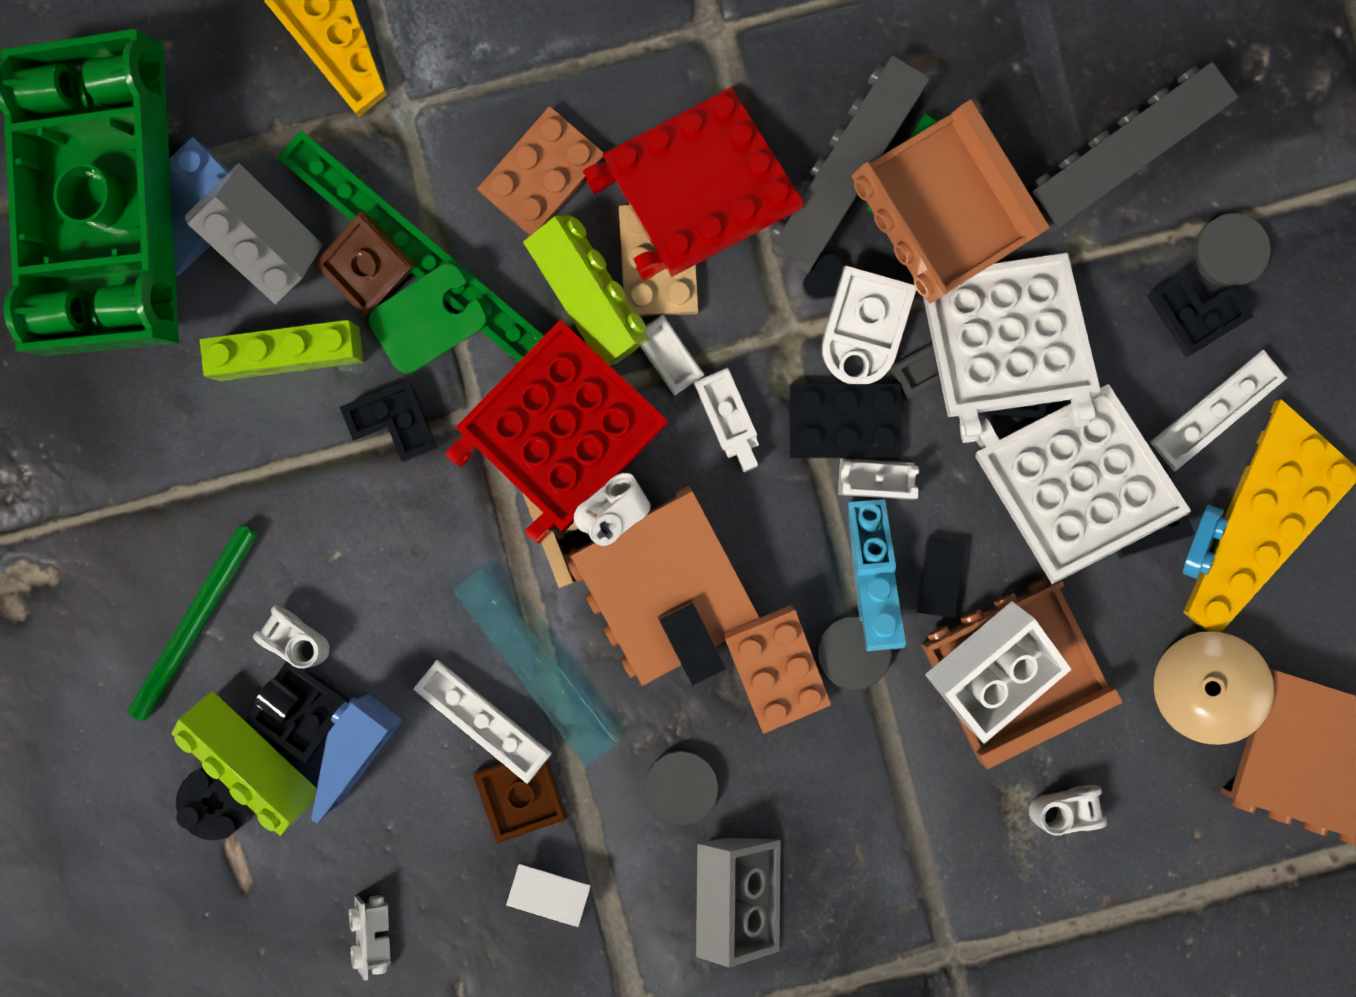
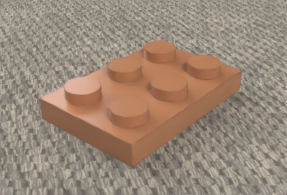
M549 106L477 189L479 193L531 236L559 212L587 180L583 170L590 165L601 164L603 161L602 154L604 153Z
M792 605L723 633L763 734L831 706L796 610Z

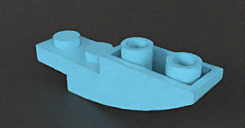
M885 499L848 502L854 580L866 651L904 648L906 640L894 573L896 563Z

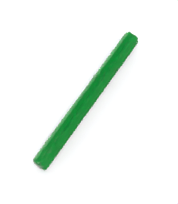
M246 525L237 526L128 708V714L139 721L149 719L256 540L258 533Z

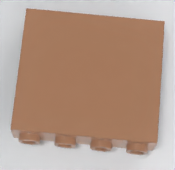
M972 99L959 106L949 116L871 163H864L851 175L857 194L861 199L866 200L874 213L876 225L882 232L888 235L894 245V253L897 259L907 266L914 278L915 288L921 296L926 297L930 304L1050 229Z
M689 486L676 492L677 497L649 511L642 520L636 522L612 544L600 546L593 541L578 550L576 547L570 549L572 560L567 562L570 571L577 582L584 580L590 592L585 596L595 615L602 612L608 623L603 627L607 638L613 647L618 644L620 645L625 654L621 658V662L630 678L637 676L642 686L681 666L658 619L659 616L692 600L715 647L725 642L723 633L759 619L755 608Z
M1048 577L1033 581L1027 585L1029 591L1017 597L1014 593L1005 595L994 601L995 608L985 613H982L981 609L973 611L961 618L962 624L950 630L948 626L938 628L927 635L928 641L921 644L933 668L1012 601L1035 618L1072 669L986 743H983L956 715L979 763L987 769L1123 703L1117 690L1108 686L1060 590L1061 587L1065 586L1063 581L1052 584Z
M1270 669L1274 684V698L1271 710L1262 725L1247 738L1232 791L1221 788L1220 793L1232 798V806L1251 813H1255L1257 807L1269 811L1267 817L1291 825L1293 818L1304 822V829L1323 836H1327L1328 830L1340 833L1339 840L1356 846V696Z

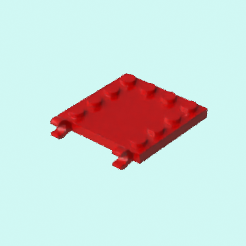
M732 87L602 154L605 164H593L583 170L587 179L586 183L593 194L602 191L614 182L617 183L656 250L654 252H643L633 259L637 266L636 270L643 281L654 277L667 269L672 278L803 209L802 198Z
M559 320L455 427L463 436L445 452V455L461 468L471 458L477 448L543 512L524 531L535 543L540 544L551 533L555 525L565 532L574 523V513L577 507L603 488L611 478L621 474L665 429L669 422L562 320Z

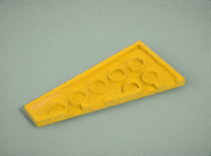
M264 0L358 117L362 116L387 95L352 0Z
M1282 399L1274 401L1270 411L1272 413L1266 429L1261 431L1257 444L1259 445L1250 465L1246 466L1224 518L1229 520L1221 540L1215 538L1212 544V553L1216 555L1208 575L1200 574L1183 611L1205 632H1222L1356 483V466Z

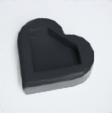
M833 254L821 256L814 266V271L809 272L802 282L804 294L812 300L835 298L843 271L842 261Z

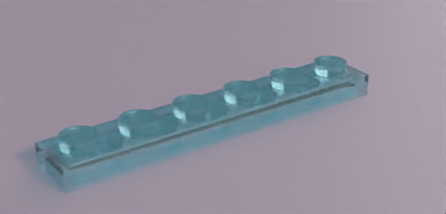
M484 568L479 569L452 590L586 768L616 745L614 739Z

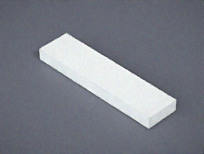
M1264 350L1258 351L1152 439L1148 445L1164 465H1167L1169 472H1175L1286 380L1287 377Z
M440 660L435 661L413 689L527 784L552 755V752Z

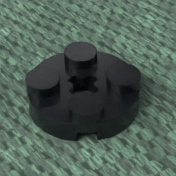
M203 768L197 769L188 775L180 785L176 796L177 823L180 827L187 829L192 835L204 840L213 841L230 837L248 822L253 812L247 805L238 803L230 794V789L220 779H214L209 776ZM214 792L219 794V801L224 802L223 808L218 807L215 811L210 809V805L207 804V798L213 796Z

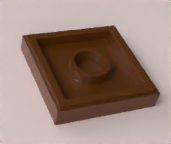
M365 211L359 212L314 264L364 318L369 317L371 311L382 304L416 267L413 261Z
M549 760L544 763L528 784L501 762L473 773L497 844L568 818Z

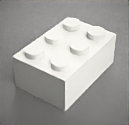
M1011 601L925 675L960 720L983 743H986L1072 669L1035 618Z

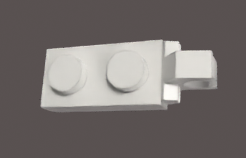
M726 368L695 381V388L722 450H725L728 458L737 456L743 472L756 468L758 464L751 449L759 446L756 439L757 433L729 369Z

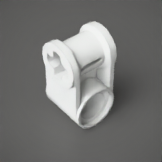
M621 473L611 478L603 488L577 507L574 513V523L582 532L589 533L591 540L597 545L607 546L615 542L620 535L636 522L642 520L649 513L651 504L634 476L630 473ZM588 511H592L595 514V518ZM601 527H602L605 531H607L608 534H604V533L601 531Z
M274 605L271 608L272 615L262 630L256 631L252 636L262 647L276 653L297 668L319 665L329 655L330 646L323 635L303 623L295 614L278 605ZM305 641H309L314 648V654L310 660L306 659L302 654V645Z
M1097 785L1077 786L1066 791L1040 795L1031 802L1029 807L1031 820L1038 827L1052 835L1097 830L1108 825L1107 818L1102 816L1099 795L1102 794L1101 787ZM1056 807V818L1052 822L1046 823V812L1050 808Z

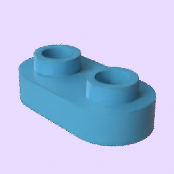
M1211 505L1206 507L1187 556L1183 575L1198 579L1201 573L1209 574L1216 555L1209 551L1214 538L1222 539L1229 520L1222 517L1223 509Z

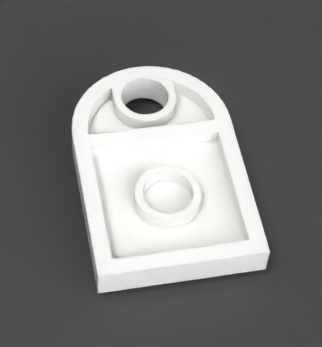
M844 266L821 346L825 365L835 377L848 384H870L882 378L890 370L896 358L914 299L915 285ZM851 355L860 356L864 362L863 370L856 376L847 375L844 371V362Z

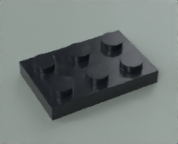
M790 384L789 458H901V384Z

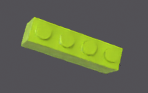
M572 215L554 216L524 240L523 243L587 345L608 365L616 364L650 340L645 332V323L637 313L631 310L625 300V291L620 284L612 280L606 270V262L603 256L592 248L585 237L587 233L582 223L573 218Z
M350 320L199 339L204 377L216 381L364 363L360 328Z
M213 690L178 719L171 733L176 744L184 752L192 753L202 762L205 772L214 779H220L230 789V794L238 803L251 808L257 814L260 824L267 830L275 831L281 836L313 805L317 788Z

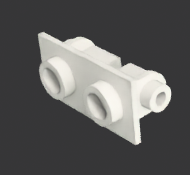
M358 895L354 896L355 908L349 909L350 929L352 932L356 931V945L351 946L352 968L358 969L364 981L368 980V970L372 969V974H384L387 972V966L391 964L389 937L375 938V932L389 930L388 903L384 902V896L382 895L369 897V903L366 904Z

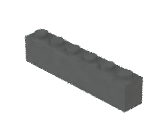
M893 55L885 66L881 63L877 65L867 82L872 85V88L866 97L859 94L848 114L853 116L852 120L846 128L842 125L838 127L829 142V145L833 147L827 159L820 156L811 170L809 176L814 178L808 190L802 187L799 189L798 194L803 200V209L793 213L788 221L780 220L772 232L770 238L775 240L772 252L807 274L811 271L858 196L851 175L864 163H871L885 153L930 79L929 77Z
M1213 61L1201 70L1196 65L1177 79L1180 85L1170 92L1167 87L1163 88L1147 101L1150 107L1141 114L1137 108L1117 122L1121 128L1112 135L1105 130L1088 143L1091 150L1083 156H1080L1076 151L1058 165L1062 171L1051 178L1046 173L1029 186L1032 191L1030 194L1031 198L1050 229L1045 231L1048 236L1239 98Z

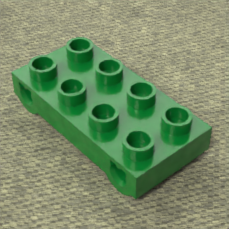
M138 29L1 49L0 109L4 113L12 266V287L9 288L5 296L3 312L6 326L15 340L16 351L41 356H54L179 343L163 44Z

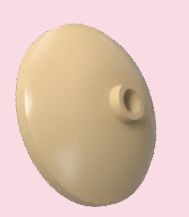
M1208 631L1186 636L1174 643L1164 653L1154 675V695L1163 717L1176 731L1197 742L1219 745L1239 741L1255 732L1262 725L1272 707L1274 684L1267 663L1253 646L1236 636ZM1210 681H1216L1221 686V691L1216 696H1211L1205 691V685Z

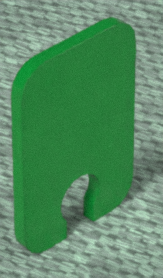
M443 264L371 311L369 316L370 327L398 371L409 374L419 370L486 326L488 315L479 298L467 304L466 309L459 314L451 312L445 304V297L448 291L453 288H461L469 283L459 266Z

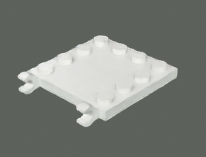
M1068 253L994 263L931 304L926 297H923L948 417L959 416L960 434L963 443L979 440L978 435H982V428L978 413L1071 400V417L1074 427L1089 425L1090 419L1095 418V409L1091 396H1097L1101 390Z
M1109 384L1100 388L1101 391L1097 396H1091L1095 409V418L1090 419L1089 425L1074 427L1071 417V404L1001 440L997 437L987 418L980 421L982 435H978L979 440L976 442L983 449L977 451L975 457L1052 584L1188 515L1191 511Z

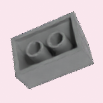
M240 163L185 215L187 224L275 305L303 278L323 246Z
M720 838L697 844L696 957L726 967H732L779 952L781 840L769 838Z

